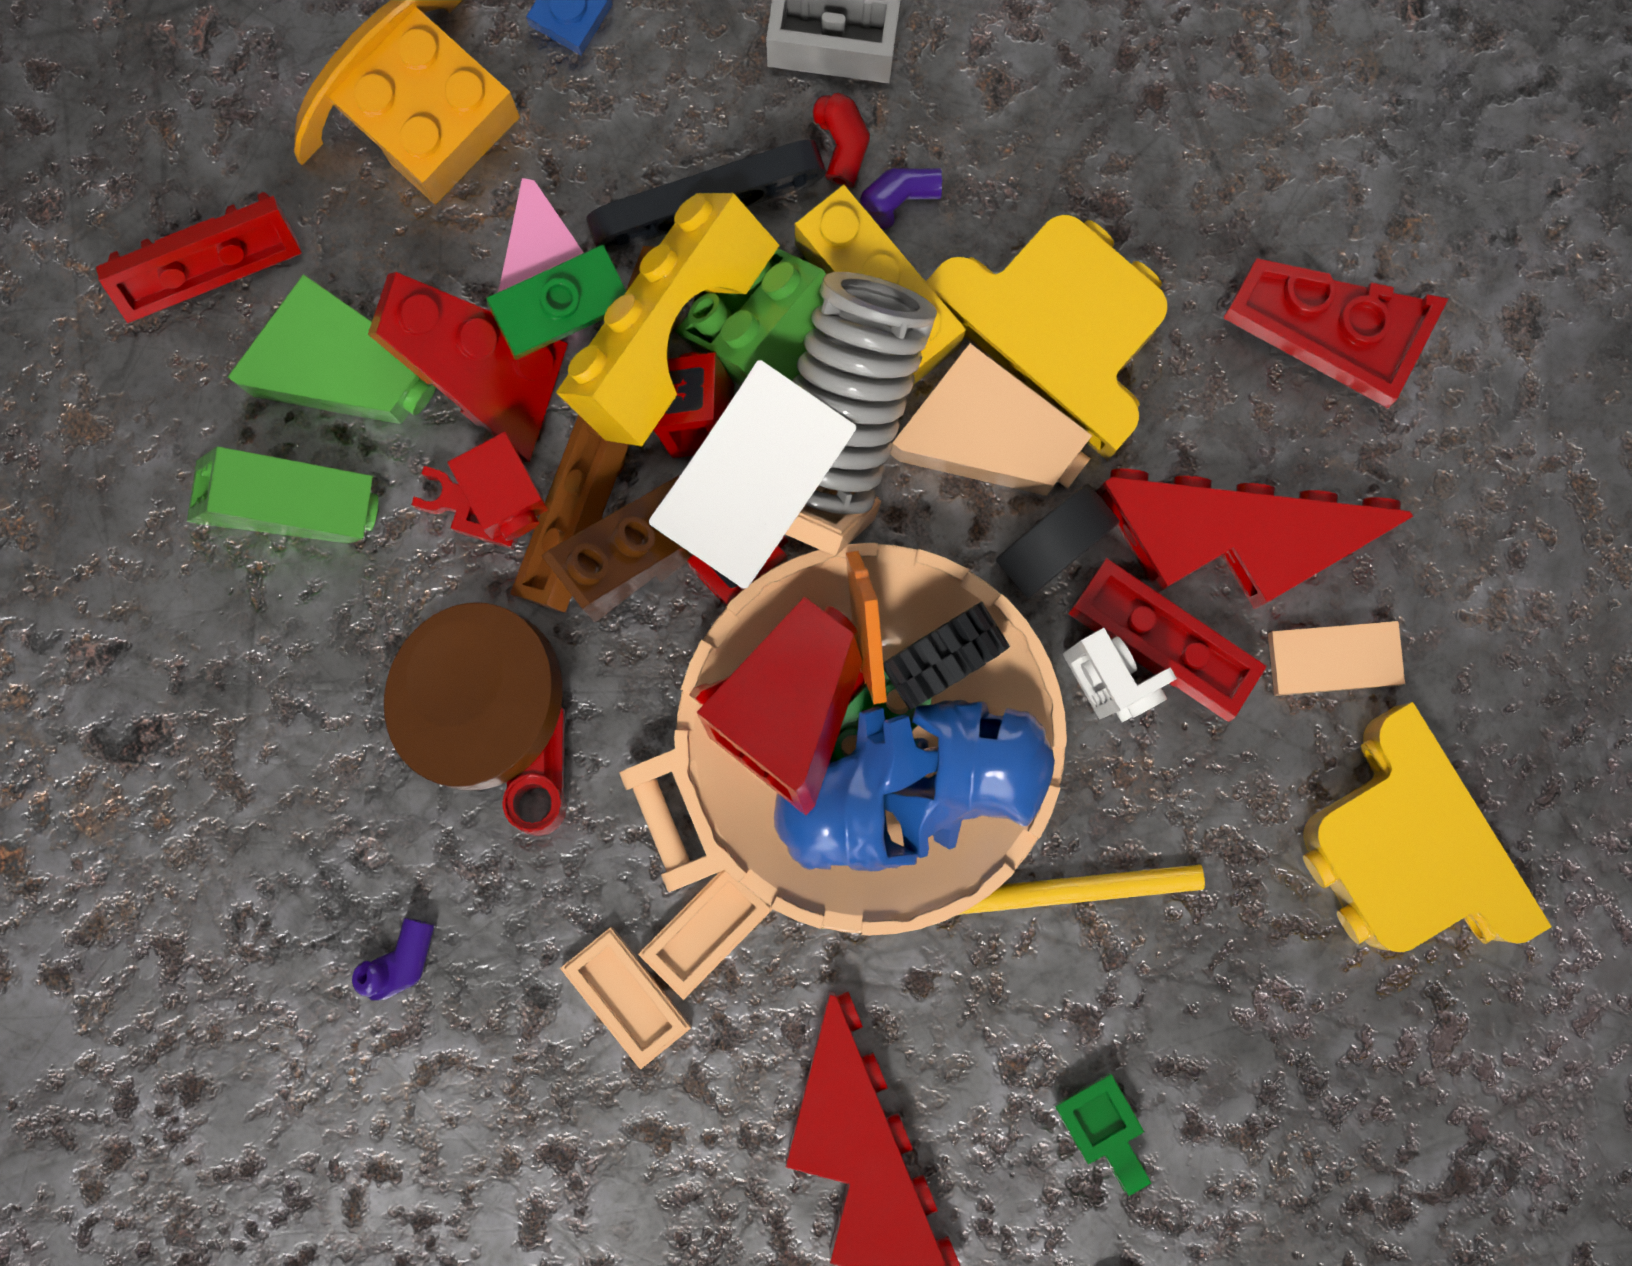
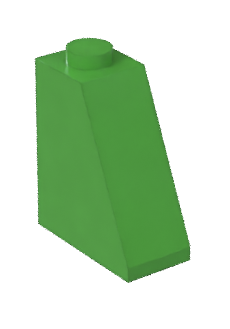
M304 274L228 376L230 380L254 398L402 424L409 413L414 416L418 415L429 403L436 389L434 385L426 384L368 335L372 323L370 320Z
M217 446L196 460L187 522L349 544L362 540L364 531H371L373 529L379 500L378 494L370 493L373 478L371 475Z

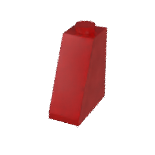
M804 596L702 705L697 714L711 740L806 816L816 805L863 661L855 639L857 629L853 623L836 608L828 606L823 611Z

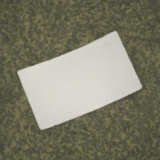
M759 360L685 470L649 519V524L735 584L746 589L855 432L856 425L777 370Z

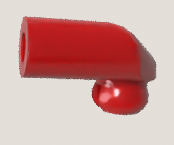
M839 92L834 93L832 96L823 95L816 100L813 106V119L823 130H829L836 143L825 178L836 185H845L847 188H852L855 186L870 142V133L854 100Z

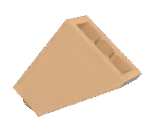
M970 343L892 442L890 455L899 462L1047 496L1057 482L1068 489L1091 458L1084 454L1082 449L1092 435Z

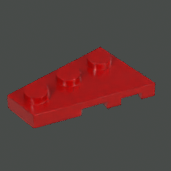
M1257 258L1247 272L1223 318L1380 405L1389 408L1397 401L1449 298L1427 294L1423 299L1393 293L1394 287L1373 282L1368 287L1333 280L1330 273Z
M389 273L368 335L426 384L434 385L461 408L460 412L475 425L483 426L493 436L506 432L522 461L530 462L568 343L558 340L515 360L491 311L401 273Z

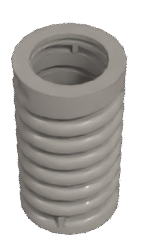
M832 272L826 274L822 280L819 292L824 299V303L818 306L812 313L811 319L816 329H811L805 336L804 345L808 352H804L799 357L797 369L800 374L794 377L792 381L854 423L856 430L818 485L837 490V495L815 490L807 501L806 506L837 514H860L871 510L876 498L874 487L878 486L884 474L882 464L890 456L892 450L891 440L896 437L900 426L898 418L905 411L907 405L906 395L911 392L915 381L913 373L918 370L921 363V351L928 342L937 310L927 299L898 284L859 273Z

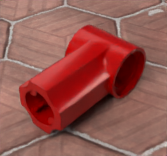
M561 708L555 730L542 753L527 769L515 778L507 781V789L504 792L502 801L504 815L510 824L526 834L535 836L550 834L559 828L566 816L567 803L564 796V708ZM531 789H546L551 796L552 805L550 812L539 822H525L519 811L521 798Z

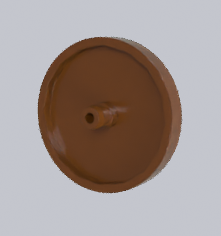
M479 602L463 603L432 615L420 624L405 640L393 660L387 677L384 693V717L387 731L395 750L408 767L418 775L437 784L454 789L483 790L501 785L515 778L527 769L542 753L557 725L563 697V683L559 661L548 639L533 623L501 606Z

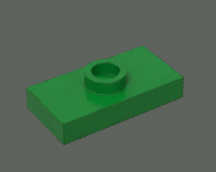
M601 245L486 299L514 359L517 360L604 320V315L609 306L627 291L604 245Z

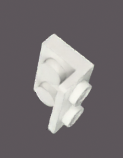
M1105 628L1084 638L1063 653L1065 660L1099 720L1117 713L1120 721L1124 722L1144 713L1167 700L1162 687L1177 679L1170 667L1136 685L1131 673L1137 671V667L1129 649L1118 636L1110 639Z

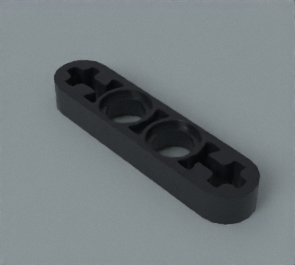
M800 140L610 202L589 213L586 221L595 248L604 245L606 251L617 250L667 234L675 223L674 217L679 207L696 193H734L748 207L810 186L822 179L827 171L815 140Z

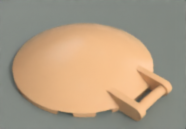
M878 543L848 544L837 556L819 549L793 558L756 579L748 588L732 599L726 606L727 608L716 619L704 639H701L689 663L681 686L682 692L674 736L675 749L619 772L625 789L629 790L632 788L664 864L666 872L662 873L661 877L668 892L725 870L737 883L740 882L752 894L770 905L773 910L796 921L819 929L826 928L848 933H862V935L898 934L946 921L970 909L991 895L1013 875L1015 869L1027 857L1037 840L1042 836L1060 792L1067 743L1065 711L1053 666L1041 641L1015 606L989 583L969 571L968 568L945 557L921 549L917 550ZM859 551L864 566L868 569L869 579L878 599L883 663L981 601L983 602L1010 647L978 670L931 698V705L945 700H965L969 703L984 701L987 703L989 713L996 716H1003L1007 708L1028 711L1036 717L1046 730V738L1052 747L1055 759L1054 772L1042 806L1028 826H1021L1009 819L980 816L974 819L962 820L955 848L947 849L935 842L933 835L928 837V856L923 858L917 857V864L904 865L896 869L886 868L881 871L852 870L849 866L831 865L830 870L817 868L809 870L803 868L797 861L792 859L788 853V847L779 838L775 830L774 809L777 792L709 738L697 714V711L702 706L691 698L689 694L697 686L704 683L711 685L731 676L804 596L823 611L828 606L836 608L852 622L846 552ZM896 689L888 694L886 698L887 704L891 708L899 710L907 707ZM917 726L912 731L914 739L925 738L929 742V747L938 746V737L920 726ZM850 735L842 742V749L849 755L856 748L857 735ZM670 772L673 773L706 854L692 861L688 857L656 779ZM937 772L929 773L925 777L930 778L936 775ZM885 810L887 829L891 840L904 846L902 828L893 813Z

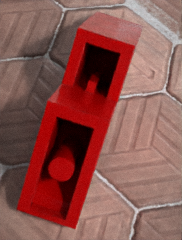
M1123 468L1112 469L1110 479L1106 480L1096 491L1120 520L1117 527L1156 592L1163 591L1222 556L1254 609L1268 603L1414 517L1411 511L1401 510V501L1390 498L1369 497L1362 499V505L1337 503L1338 494L1328 491L1304 490L1299 492V498L1274 496L1275 487L1266 484L1240 483L1236 485V491L1212 489V480L1208 478L1176 476L1173 479V484L1148 481L1149 473L1145 471Z
M829 990L786 1157V1168L846 1183L829 1250L830 1264L838 1266H961L949 1236L936 1240L927 1216L938 1212V1209L924 1175L922 1174L911 1179L902 1154L912 1151L913 1148L899 1113L886 1118L877 1093L888 1089L874 1052L861 1056L852 1032L863 1028L850 993L847 991L837 996L834 991Z

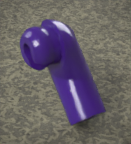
M941 168L889 169L862 192L859 203L882 230H887L894 224V210L905 200L941 199L942 170Z
M403 918L396 949L371 962L364 961L354 969L352 985L355 991L371 1000H387L416 985L423 974L435 925L416 919Z

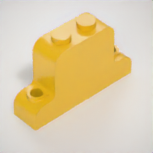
M1060 215L1050 219L1001 273L994 274L984 264L972 257H953L944 261L926 282L966 329L964 337L982 353L1090 433L1092 437L1087 444L1109 461L1132 434L1139 421L1138 407L1140 403L1133 393L1117 380V375L1149 341L1166 316L1167 300L1160 289L1162 283L1159 277L1145 264L1139 261H1133L1131 264L1113 249L1114 241L1112 237L1100 225L1091 220H1086L1083 223L1078 218L1070 215Z
M1410 702L1394 706L1369 722L1364 731L1361 749L1374 771L1373 778L1310 817L1303 832L1304 843L1309 851L1303 855L1304 863L1315 881L1322 888L1330 885L1343 908L1337 911V916L1349 937L1358 945L1365 941L1368 945L1377 949L1406 952L1414 949L1463 918L1474 935L1483 944H1487L1492 940L1516 944L1525 943L1551 928L1552 926L1415 704Z

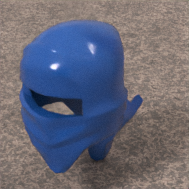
M945 700L932 705H919L915 708L912 722L938 737L937 774L930 778L924 776L901 791L884 795V810L893 813L902 828L904 847L916 852L919 858L926 857L929 851L928 837L933 835L935 842L947 849L955 848L962 820L974 819L980 816L1009 819L1021 826H1028L1037 815L1046 797L1055 764L1052 747L1046 738V730L1036 717L1028 711H1019L1007 708L1003 716L992 715L989 713L987 703L984 701L969 703L965 700Z
M879 706L859 712L856 748L849 756L835 762H829L816 805L806 816L781 795L776 794L774 827L779 838L788 847V853L792 859L797 861L803 868L809 870L815 868L830 870L831 865L849 866L852 870L881 871L886 868L896 869L904 865L917 864L916 852L893 842L887 829L886 812L884 810V795L901 791L927 774L937 772L938 746L929 747V742L925 738L914 739L909 716L900 715L885 720L884 710Z

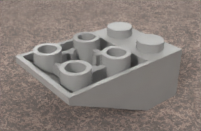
M772 0L766 37L767 67L890 84L901 0Z

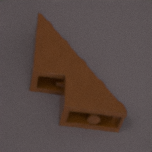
M680 475L541 555L580 607L594 622L606 615L655 576L662 583L684 566L693 555L649 524V519Z

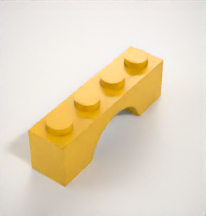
M696 193L679 207L674 217V225L660 245L654 247L643 258L639 266L640 273L627 292L609 306L604 315L605 323L587 347L580 350L571 360L568 366V375L556 393L605 441L643 446L677 396L668 370L667 346L672 325L683 306L702 291L747 294L780 246L734 193Z

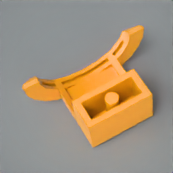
M390 0L355 30L329 59L304 97L295 124L294 153L297 161L303 165L323 145L322 130L328 114L334 105L382 149L389 163L436 205L520 118L511 92L424 14L440 8L451 13L462 0Z

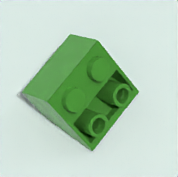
M777 249L747 294L707 292L706 295H703L694 302L688 316L675 332L699 353L715 352L730 378L740 387L759 360L765 362L792 381L794 377L800 374L797 369L799 357L804 352H808L804 345L805 336L811 329H816L812 323L811 316L813 311L824 303L819 290L826 272L809 262Z

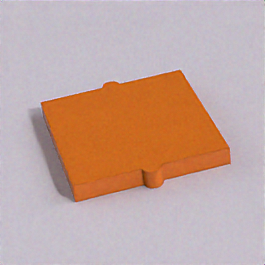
M859 551L846 552L852 623L857 629L855 639L863 661L861 670L864 683L867 684L873 704L887 702L878 599L869 579L868 569L865 568Z

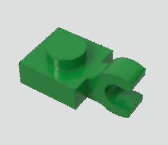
M1107 1073L1053 1105L1088 1165L1105 1156L1118 1183L1128 1196L1151 1184L1149 1177L1128 1143L1144 1133V1130L1112 1074Z

